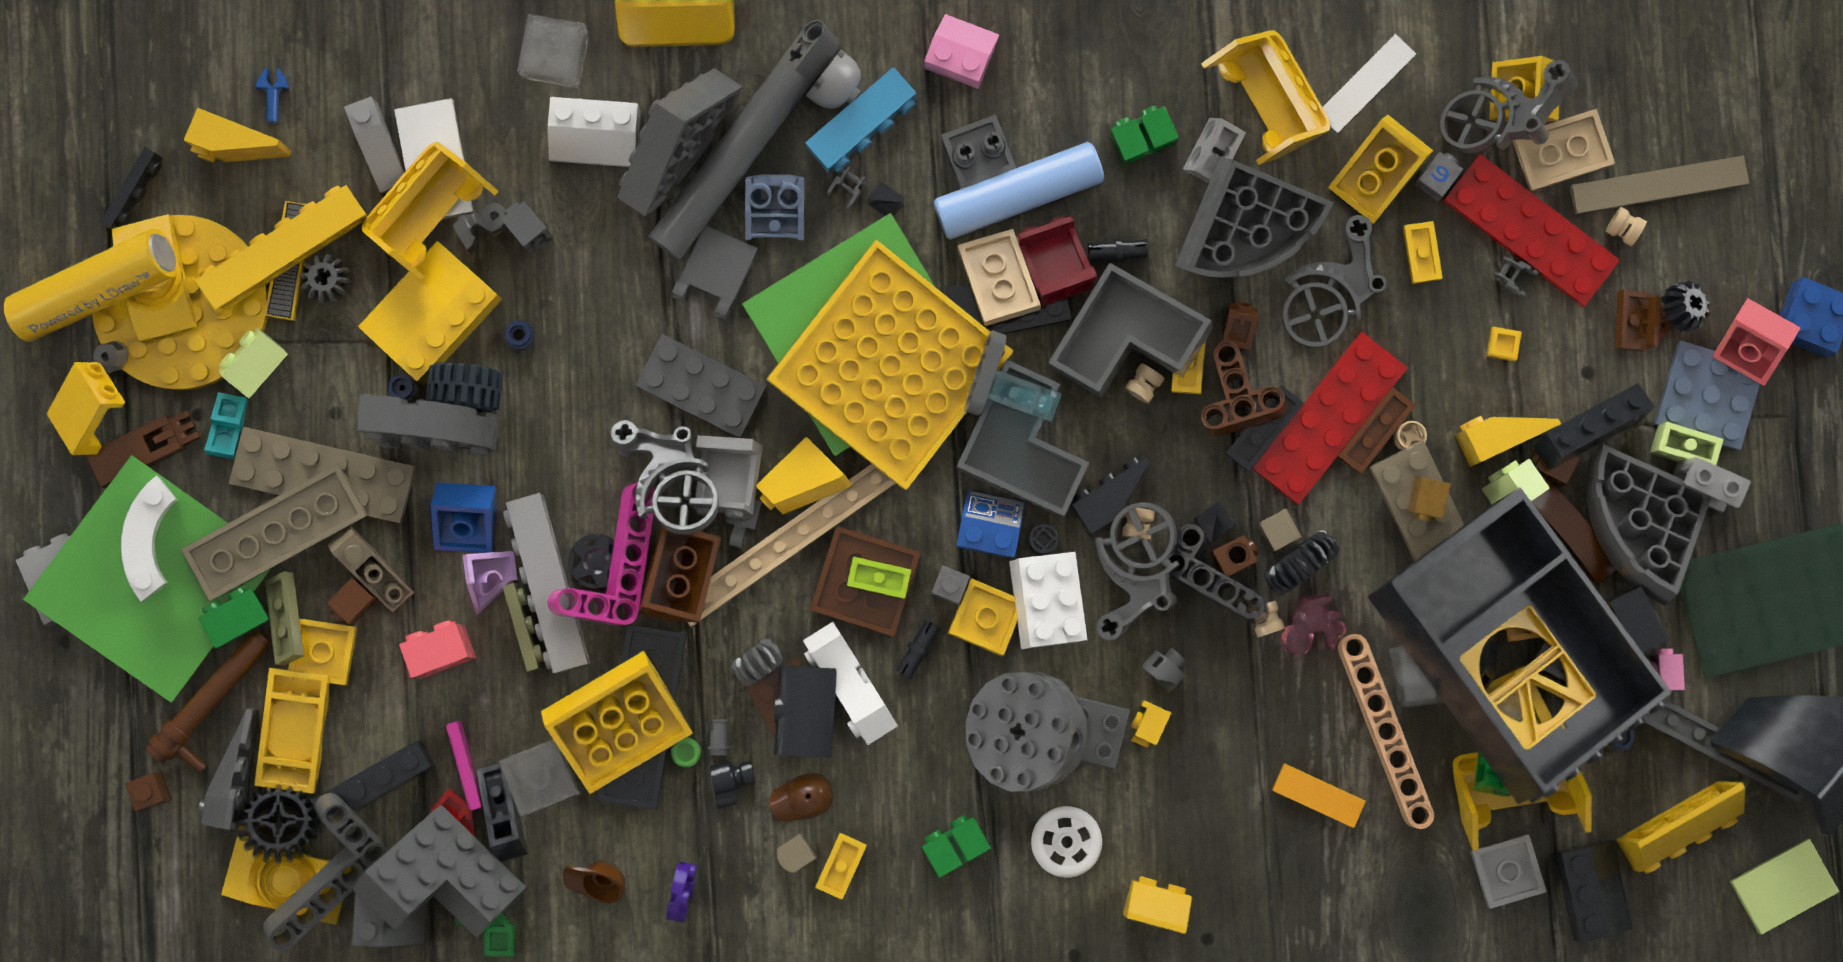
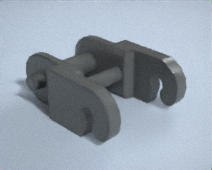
M848 166L846 170L842 169L841 173L843 175L841 178L836 176L825 196L829 198L831 192L836 187H843L853 195L846 207L850 211L852 205L855 204L861 195L860 187H865L866 185L864 182L866 177L863 176L860 179L850 172V167ZM846 177L857 183L854 189L843 183Z
M1511 256L1510 258L1504 257L1503 260L1506 263L1500 273H1494V276L1497 278L1496 281H1503L1505 283L1503 287L1518 296L1525 297L1526 292L1519 291V287L1515 286L1514 281L1521 270L1533 276H1537L1539 272L1532 270L1530 265L1521 260L1517 263L1513 261L1514 258ZM1510 266L1516 269L1511 279L1505 276Z

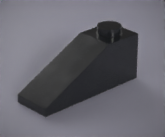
M506 762L477 769L489 844L494 855L500 862L528 855L524 831Z

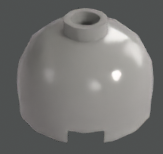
M841 49L806 94V97L817 105L828 109L839 108L845 102L851 104L861 92L857 88L861 80V72L857 63Z

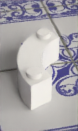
M157 475L145 485L133 501L124 522L121 538L124 571L130 586L141 602H145L168 584L157 563L155 538L163 517L178 499Z
M834 622L803 640L809 650L804 655L812 667L836 668L835 693L852 719L847 724L856 738L862 735L867 745L898 726L862 668L856 670L860 667V664Z

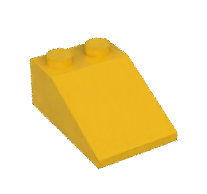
M199 108L196 109L184 141L191 146L190 151L198 154L199 158L214 163L216 159L223 162L290 157L292 152L276 138Z
M1387 115L1380 120L1328 188L1374 224L1417 173L1433 150Z
M1479 416L1461 425L1462 432L1456 434L1455 438L1469 467L1549 431L1561 425L1559 419L1491 417L1484 421L1482 416Z

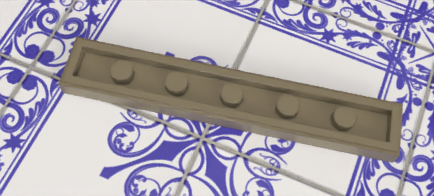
M1743 155L1574 184L1570 186L1574 212L1575 215L1747 186L1749 179Z

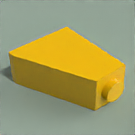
M805 437L756 487L762 493L759 499L770 510L776 507L782 514H786L845 490L852 483L832 461Z

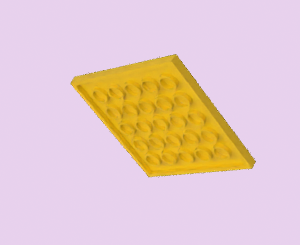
M875 240L766 380L902 489L907 490L966 414L964 411L965 403L990 331L882 243ZM1006 344L996 373L1013 353V350Z

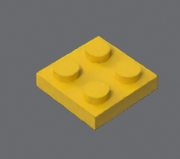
M972 578L969 579L948 634L999 656H1004L1018 621L1015 596Z
M299 618L304 656L289 663L288 670L330 675L329 683L348 686L357 627Z

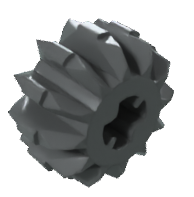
M325 254L322 262L321 258L315 255L313 257L315 265L312 266L306 262L304 266L309 272L300 273V278L307 280V282L301 285V288L304 291H309L308 297L311 300L318 297L319 302L325 304L329 297L335 303L338 301L337 292L343 296L347 294L341 287L342 285L351 284V280L344 277L350 270L347 267H341L343 261L340 258L333 261L330 254ZM325 273L330 276L327 278L328 284L326 285L320 282L324 279L323 274Z
M764 639L735 659L731 667L739 681L741 680L745 686H751L781 665L783 657L776 644H773L770 639Z

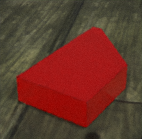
M449 788L430 812L432 813L438 806L442 805L476 838L473 810L469 809L468 803Z

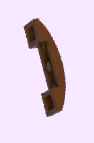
M1542 477L1549 486V489L1531 502L1551 529L1579 560L1578 564L1596 585H1599L1616 568L1611 564L1599 545L1590 524L1545 477Z

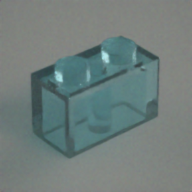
M996 371L987 399L1052 422L1062 394Z

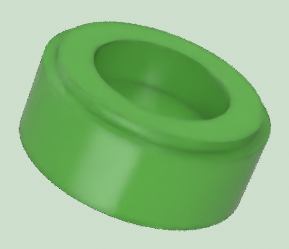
M684 738L672 746L671 757L678 766L691 767L699 761L701 747L694 739Z

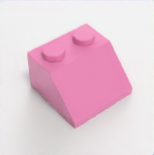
M945 14L926 55L924 69L979 89L999 34Z

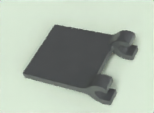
M705 226L682 275L675 284L672 297L684 302L690 287L720 299L715 310V317L726 321L758 248Z

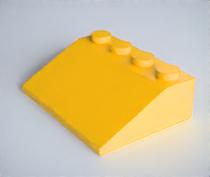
M438 241L425 253L426 258L420 266L415 267L425 276L423 281L419 280L409 271L358 326L421 385L428 381L429 366L435 363H444L502 301L489 286Z
M644 651L541 711L544 726L589 794L693 734L660 675Z
M1717 781L1617 838L1616 841L1634 871H1644L1645 874L1650 873L1661 866L1659 861L1668 856L1673 859L1687 851L1685 847L1694 841L1696 844H1700L1713 836L1711 832L1720 826L1722 829H1726L1738 822L1736 817L1744 813L1745 787L1742 782Z

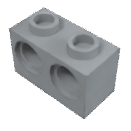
M1209 118L1183 170L1209 183L1220 156L1233 159L1246 132L1222 118Z

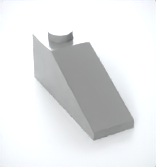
M371 96L347 105L344 108L380 193L383 194L393 187L404 174V170L379 105Z

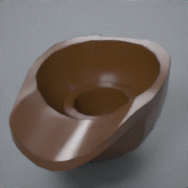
M806 773L775 789L770 795V809L773 815L780 821L814 818L828 811L833 802V793L829 781L823 775ZM807 793L811 795L810 799L806 798Z
M596 861L587 868L568 865L564 868L563 882L568 889L608 904L616 903L622 899L625 891V877L616 866L607 862Z

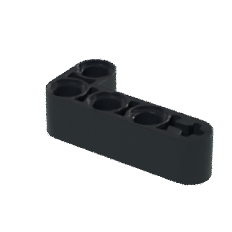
M1187 524L1183 526L1177 534L1174 550L1168 559L1171 563L1178 559L1185 560V565L1180 571L1170 572L1169 576L1249 623L1260 624L1264 622L1269 615V606L1263 597L1201 562L1200 560L1209 545L1208 538L1197 525ZM1192 534H1199V542L1194 546H1188V537ZM1203 573L1210 574V580L1206 585H1197L1196 581L1199 575ZM1235 588V596L1232 599H1222V593L1225 589ZM1243 599L1252 606L1258 605L1260 610L1258 612H1250L1242 604Z

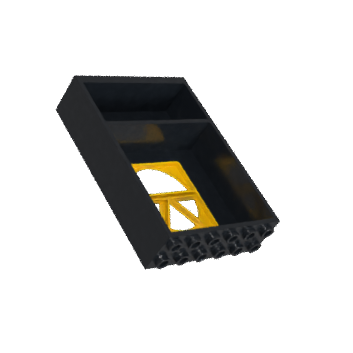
M1521 487L1493 503L1367 596L1517 804L1527 800L1534 803L1543 796L1547 798L1560 789L1558 785L1564 779L1568 781L1582 771L1579 768L1585 763H1592L1603 754L1601 752L1606 746L1611 747L1624 738L1623 732L1627 729L1631 731L1645 721L1643 716L1647 713L1653 714L1665 705L1663 699L1672 693ZM1507 628L1524 629L1538 635L1551 646L1488 695L1485 691L1479 671L1480 655L1487 640L1495 633ZM1559 658L1565 671L1567 687L1538 673ZM1529 682L1564 700V704L1557 715L1545 723L1536 724ZM1516 690L1518 691L1522 722L1509 718L1496 706Z

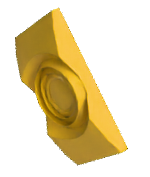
M169 214L112 229L114 246L150 229H158L171 241L179 259L177 275L126 299L127 308L139 342L197 328L172 219Z
M269 668L254 786L275 788L279 784L283 790H286L291 785L293 791L299 792L302 790L305 793H315L322 760V739L328 711L330 675Z
M237 837L221 895L277 910L330 860L307 854L299 857L296 853H293V862L291 863L287 861L286 857H281L282 862L277 865L275 857H271L270 861L266 864L263 862L264 854L256 859L253 858L252 853L254 849L246 851L244 849L246 841H240L239 837ZM353 866L347 867L342 874L349 873ZM331 887L324 888L320 895L326 894ZM344 900L320 922L336 925ZM308 908L299 910L297 915L304 914Z

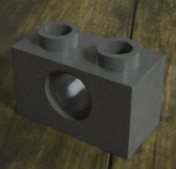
M525 201L521 204L518 202L514 203L504 212L506 216L501 220L531 256L554 238Z

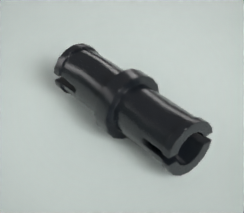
M1118 238L1114 239L1113 242L1088 243V254H1090L1088 259L1089 262L1115 259V262H1122V259L1148 258V246H1146L1148 242L1147 239L1121 241Z
M926 619L923 621L924 623L913 642L909 641L907 645L909 649L895 670L911 680L923 658L928 657L930 653L928 649L937 633L941 630L940 627Z

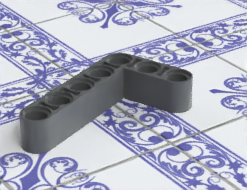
M327 793L322 795L317 800L315 809L325 826L346 847L265 920L263 932L275 950L284 951L291 948L353 891L352 888L362 874L387 852V849L372 829L336 794ZM338 807L334 814L327 815L331 808ZM351 827H357L352 834H346ZM376 846L372 852L365 853L369 847ZM353 866L349 873L342 874L347 867ZM331 887L326 894L320 895L324 888ZM308 908L304 914L297 915L299 910ZM285 929L281 935L274 936L276 931Z

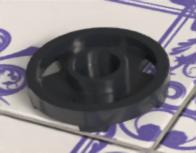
M590 534L582 537L574 544L569 554L568 563L572 576L579 584L590 589L607 587L608 572L610 571L612 554L609 552L610 543L614 546L612 538L603 534ZM590 539H597L593 546H589L584 542ZM576 553L580 558V562L574 567L573 558ZM591 576L595 584L587 583L582 578Z

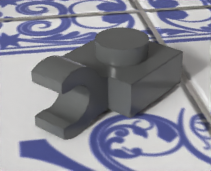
M755 500L753 515L743 514V517L740 519L727 517L726 523L734 525L729 541L730 546L742 548L746 529L755 531L762 501Z

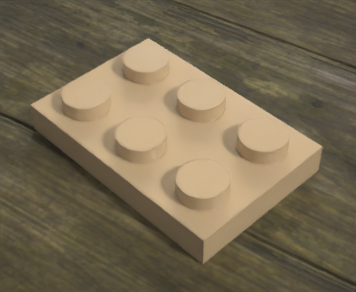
M1597 109L1544 125L1549 133V138L1543 144H1535L1532 140H1512L1530 192L1608 168L1615 164Z
M1013 229L957 245V250L984 326L1041 310L1040 301Z

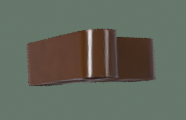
M1222 341L1215 347L1213 352L1214 360L1226 400L1210 404L1202 411L1201 420L1207 433L1215 437L1224 436L1281 418L1287 410V402L1282 390L1278 387L1269 386L1252 391L1238 346L1231 341ZM1231 352L1235 354L1233 361L1228 363L1221 361V357L1225 353ZM1240 379L1244 382L1241 388L1237 390L1229 388V384L1233 380ZM1270 398L1281 400L1280 404L1275 408L1265 406ZM1243 406L1252 408L1251 413L1246 417L1237 415V411ZM1214 415H1221L1223 417V421L1216 426L1210 425L1208 423L1209 419Z

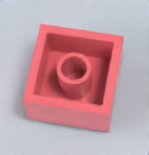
M1747 298L1712 357L1765 386L1799 332L1800 327Z
M448 620L434 625L435 631L433 632L418 631L405 636L406 642L399 644L411 678L423 679L476 659L477 657L465 625Z

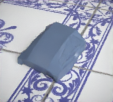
M770 174L746 177L745 240H751L752 238H796L804 240V177Z

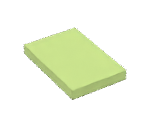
M1810 839L1803 840L1730 880L1732 887L1759 934L1773 929L1839 892Z

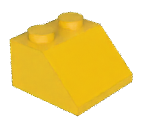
M1544 56L1492 62V77L1511 82L1527 98L1532 99L1538 96L1545 82L1544 70L1546 66L1554 60ZM1491 89V94L1498 99L1500 104L1508 101L1504 95ZM1490 101L1489 119L1497 121V106ZM1559 106L1552 111L1546 122L1559 120ZM1510 108L1504 110L1507 122L1509 120Z
M1140 876L1139 881L1132 880L1123 915L1129 919L1185 934L1192 896L1185 894L1186 888L1172 884L1168 885V889L1156 886L1157 880Z

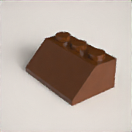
M661 525L658 529L638 613L667 621L700 623L721 537L700 531L687 535L676 534L668 531Z

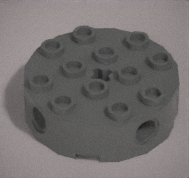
M1043 672L1004 673L987 682L972 700L965 722L966 746L975 768L991 784L1010 792L1047 790L1063 781L1080 764L1087 743L1086 716L1081 704L1077 703L1075 696L1070 692L1071 689L1062 680Z

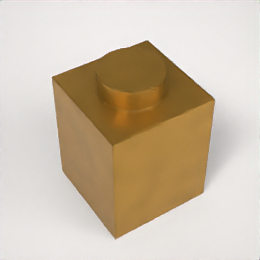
M1415 476L1407 511L1415 512V519L1433 522L1434 517L1443 518L1451 483Z

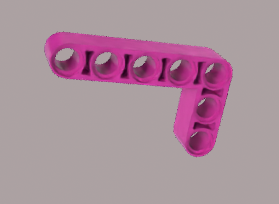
M638 482L627 485L622 492L606 594L574 588L557 589L552 591L547 600V606L553 614L614 626L629 625L636 620L654 513L647 514L645 519H640L634 494ZM654 487L649 493L646 507L653 505ZM632 517L636 518L639 523V528L636 532L630 527ZM628 546L634 550L632 561H629L625 555ZM624 575L630 581V586L627 590H624L621 586V579ZM563 594L569 599V606L566 610L560 605V597ZM591 599L597 603V612L594 615L588 609ZM619 604L625 609V616L622 620L616 614Z

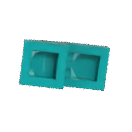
M218 392L210 418L212 425L204 449L207 455L235 460L245 420L247 398Z

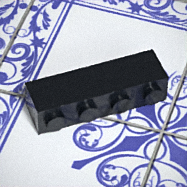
M1639 383L1549 430L1539 439L1534 448L1548 469L1552 470L1641 422L1655 407Z
M414 741L312 799L311 802L315 807L317 800L322 795L333 793L339 796L354 812H357L436 766L423 742ZM338 807L331 808L327 815L334 814Z

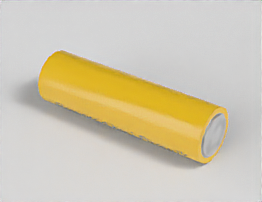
M150 229L9 295L4 302L6 320L12 331L25 342H33L178 274L179 259L176 250L164 233L158 229Z

